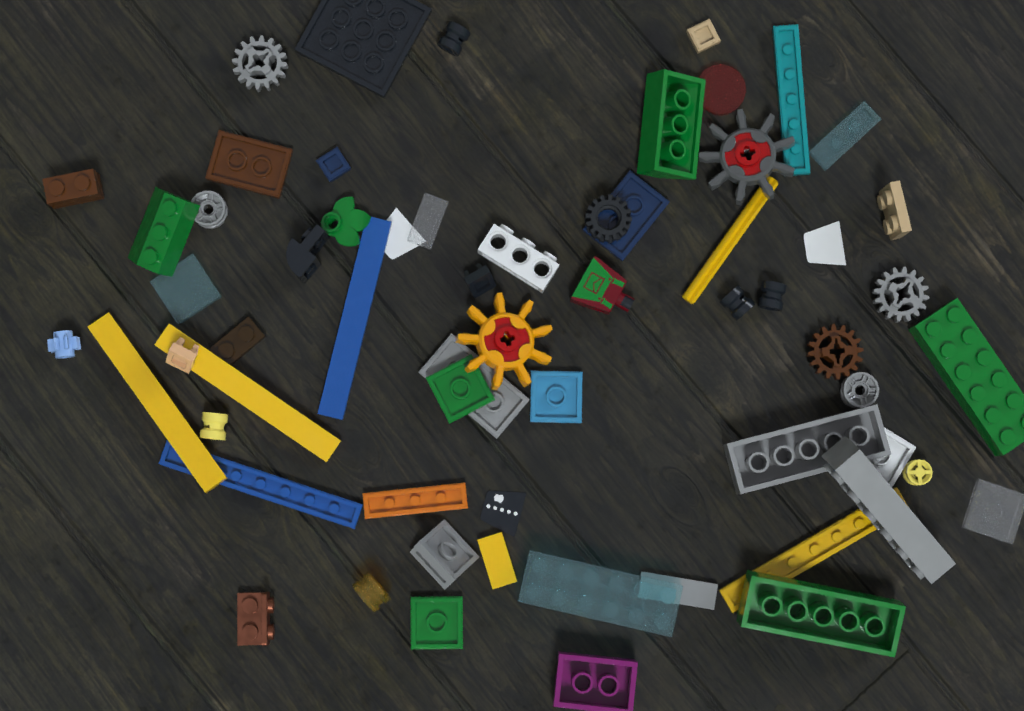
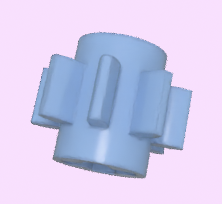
M72 330L53 332V339H47L48 352L55 353L56 359L75 357V350H81L80 337L73 336Z

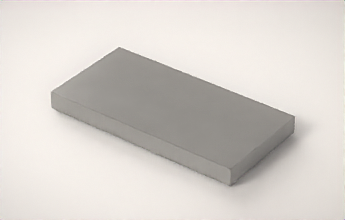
M451 333L418 373L426 379V377L472 354L473 358L478 357V355L466 345L455 343L456 337ZM483 363L478 368L495 401L468 415L497 439L530 399L504 377L500 387L497 390H492L491 380L494 375V369Z

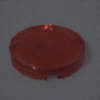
M724 64L713 65L705 69L698 77L706 80L703 103L705 111L707 110L717 116L728 115L737 110L744 101L746 93L745 81L741 74L733 67Z

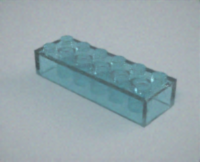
M529 549L518 602L672 637L683 585Z

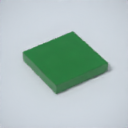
M472 354L426 377L449 424L495 401L479 368L470 373L464 370L468 363L474 359Z
M463 596L411 597V650L463 649Z

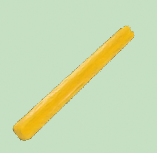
M769 176L767 181L774 191L778 186V181ZM760 186L684 292L682 297L688 303L694 304L768 200L763 195Z

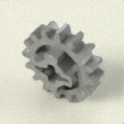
M260 35L259 41H255L253 36H251L250 44L247 45L244 41L241 42L242 51L235 49L238 58L232 59V63L238 67L234 68L233 72L235 75H240L238 81L241 84L247 81L246 87L249 90L255 85L257 92L261 91L262 86H265L270 91V84L274 83L276 86H279L280 84L277 79L279 77H286L282 69H288V64L282 61L287 59L286 53H280L283 49L280 44L274 46L275 41L273 38L265 42L263 35ZM263 48V49H265V50H264V51H259V50H255V49ZM247 56L249 58L248 64L245 66L244 69V61ZM275 59H277L276 69L273 72L272 64L275 62ZM260 60V62H264L265 65L263 67H260L256 64V62ZM256 77H265V79H255V78H256Z
M894 267L890 269V274L886 271L881 274L883 280L877 279L875 281L879 288L872 290V293L877 295L878 298L872 302L873 304H880L877 312L885 311L886 320L894 316L895 323L900 322L902 317L905 322L911 320L910 314L916 318L920 316L917 309H926L922 301L928 300L929 296L924 295L923 291L929 287L921 285L924 277L916 278V270L908 274L906 267H902L899 272ZM896 278H902V279H903V280L900 282V284H895L894 282H892V283L889 282V281H891L892 279H896ZM912 286L915 288L916 295L913 292ZM903 288L902 296L905 298L898 301L899 294L897 291ZM884 294L887 295V298H888V301H889L888 304H887V302H886V300H885ZM902 305L911 307L907 311H898Z

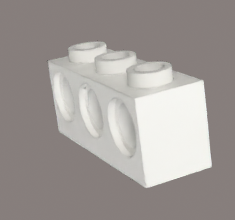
M493 224L479 246L478 254L543 293L559 268V264L556 262L557 258L547 251H544L543 254L534 249L536 245L524 237L521 240L513 236L514 231L503 224L500 227ZM500 237L504 239L506 244L501 249H495L491 245L492 239ZM516 251H523L526 253L527 259L522 263L514 261L512 255ZM538 264L546 265L549 270L548 274L538 276L534 271L535 266Z

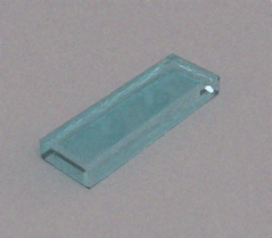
M863 101L809 151V155L826 171L870 131L881 118Z

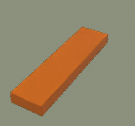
M465 483L362 493L365 519L468 508Z

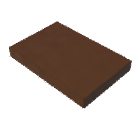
M219 130L205 179L280 199L293 149Z

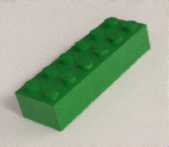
M958 298L949 301L908 329L994 456H1003L1024 442V394Z
M747 570L736 621L740 627L895 657L906 606L896 599Z

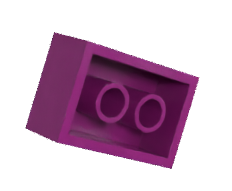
M558 651L553 707L587 711H633L638 662L634 659Z

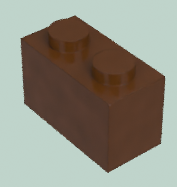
M94 169L42 179L46 202L53 209L104 199L100 174Z

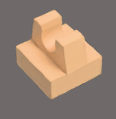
M180 337L170 347L165 363L189 374L194 366L199 346L194 344L193 348L188 350L183 347L185 339Z

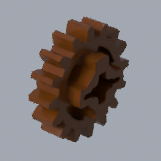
M831 324L829 331L822 327L820 328L821 335L818 333L812 335L815 342L807 343V346L812 348V351L806 353V356L813 358L809 366L816 365L818 367L815 371L816 374L823 371L825 372L824 379H829L831 374H833L834 380H839L840 373L846 378L850 376L849 369L857 371L858 368L854 363L862 362L863 359L857 355L864 351V349L856 345L861 341L860 338H852L855 331L851 330L846 333L845 325L840 326L836 330L835 324ZM828 336L826 346L819 348L822 340ZM840 337H842L843 339H845V340L847 341V343L849 344V346L845 345V344L841 341V338H840ZM835 348V350L840 351V355L835 357L834 354H830V350ZM851 356L847 365L842 368L844 358ZM820 359H824L826 362H828L829 367L824 365Z

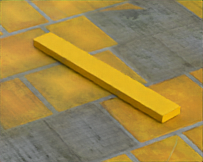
M108 312L89 325L88 329L204 492L208 493L227 479L226 475L111 314Z
M168 324L154 344L156 347L168 354L173 342L175 343L180 337L185 339L183 347L191 350L194 344L198 345L199 349L196 360L191 369L193 372L325 462L328 461L341 442L340 439L185 333Z
M893 488L895 492L900 496V498L905 502L898 488ZM857 509L752 571L792 579L875 531L876 528L860 509ZM746 574L719 589L731 613L739 609Z

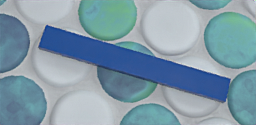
M371 217L368 226L363 229L317 413L319 415L339 420L344 419L392 225L391 221Z
M167 440L159 464L192 475ZM211 454L227 477L220 485L352 529L356 528L363 504Z

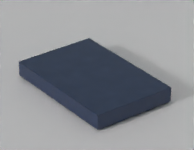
M631 171L627 173L611 193L612 197L617 198L618 196L621 198V201H625L628 204V209L630 208L632 222L626 235L612 243L605 241L602 243L599 242L600 240L594 239L621 262L670 202ZM607 209L600 212L598 221L604 228H613L618 223V217L614 211ZM585 226L582 231L592 238L591 233L587 232V227Z

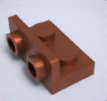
M270 592L237 593V646L270 645V640H274L275 628L274 624H270V614L274 613V598H270Z

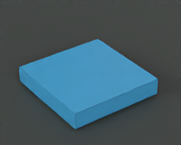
M531 371L530 422L582 423L583 372Z

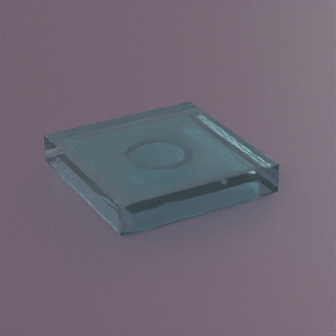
M191 254L177 264L173 277L159 275L150 281L178 325L222 297L194 254Z

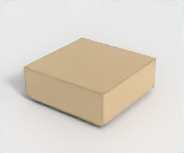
M710 19L686 31L697 54L721 42Z

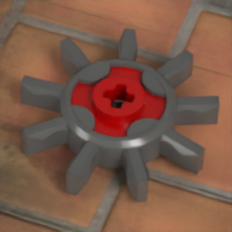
M743 109L737 110L736 122L738 130L728 135L713 123L709 126L711 135L722 143L718 152H699V162L720 163L722 169L719 174L712 177L708 182V187L711 191L720 187L729 179L733 183L738 184L735 192L736 205H742L745 199L746 187L757 184L760 186L763 195L770 201L774 198L773 187L767 181L771 173L776 172L783 176L793 177L795 168L776 161V153L793 147L795 144L794 137H786L773 142L767 135L773 127L775 115L770 113L764 119L759 130L747 128L746 115ZM744 154H748L749 157H752V159L747 160V158L744 157Z

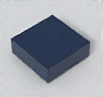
M338 147L316 160L330 183L351 170Z

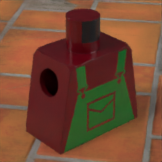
M594 256L573 293L570 302L609 315L614 305L628 312L635 299L622 292L627 281L602 260Z

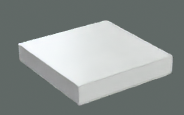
M884 427L891 455L869 461L889 485L893 487L916 447Z

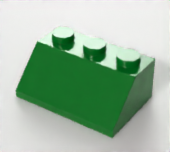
M155 187L128 259L154 273L173 277L200 205Z

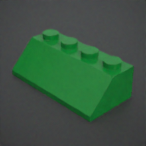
M666 69L647 74L637 174L655 178L696 180L705 79Z

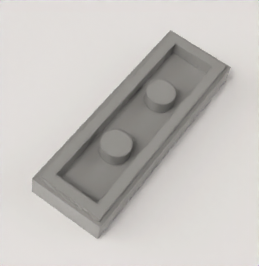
M641 571L637 597L714 610L718 584Z

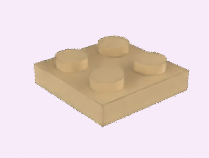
M900 180L890 182L879 191L877 203L879 209L884 212L883 228L891 241L902 238L912 231Z

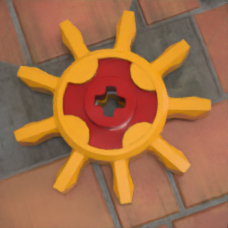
M497 293L494 296L493 303L495 315L487 318L473 305L466 312L480 326L477 334H458L455 343L476 345L479 356L472 359L464 370L467 373L473 372L483 363L493 368L492 390H497L503 382V372L511 370L515 371L523 387L528 386L532 382L529 373L524 367V363L528 358L543 365H548L551 362V356L534 349V339L548 335L553 330L552 326L542 325L531 329L525 321V317L532 310L533 301L528 300L523 304L518 315L506 312L503 294ZM504 338V341H509L510 344L507 346L505 342L500 340Z

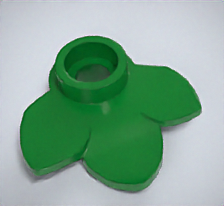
M353 197L339 199L335 203L333 210L326 213L321 221V227L328 236L335 237L339 244L348 247L360 244L358 232L365 229L371 220V216L366 212L354 209L355 202ZM338 221L337 226L332 228V223Z

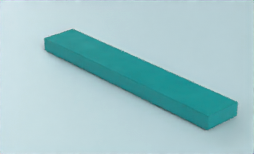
M798 24L773 26L772 35L781 139L793 136L795 140L793 147L782 151V159L784 164L795 168L793 176L809 175L811 172Z

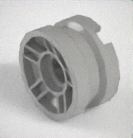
M199 192L191 201L200 205L195 221L206 229L220 227L228 216L227 204L216 192ZM208 204L213 207L211 214L204 212L208 208Z
M857 372L842 381L839 393L845 405L854 409H861L870 406L876 401L879 395V386L872 375L865 372ZM857 386H863V395H857L855 393V388Z

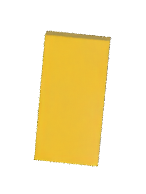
M502 532L478 539L477 541L492 589L517 582Z

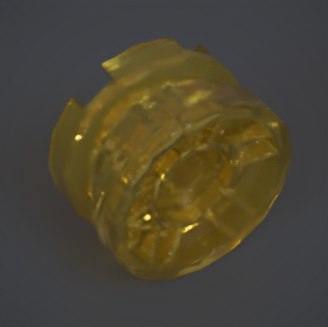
M368 571L363 575V580L360 582L356 581L352 586L373 612H376L380 609V605L383 602L387 603L391 598L382 585Z

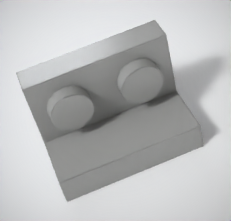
M445 519L424 536L410 551L444 590L479 558L475 551Z

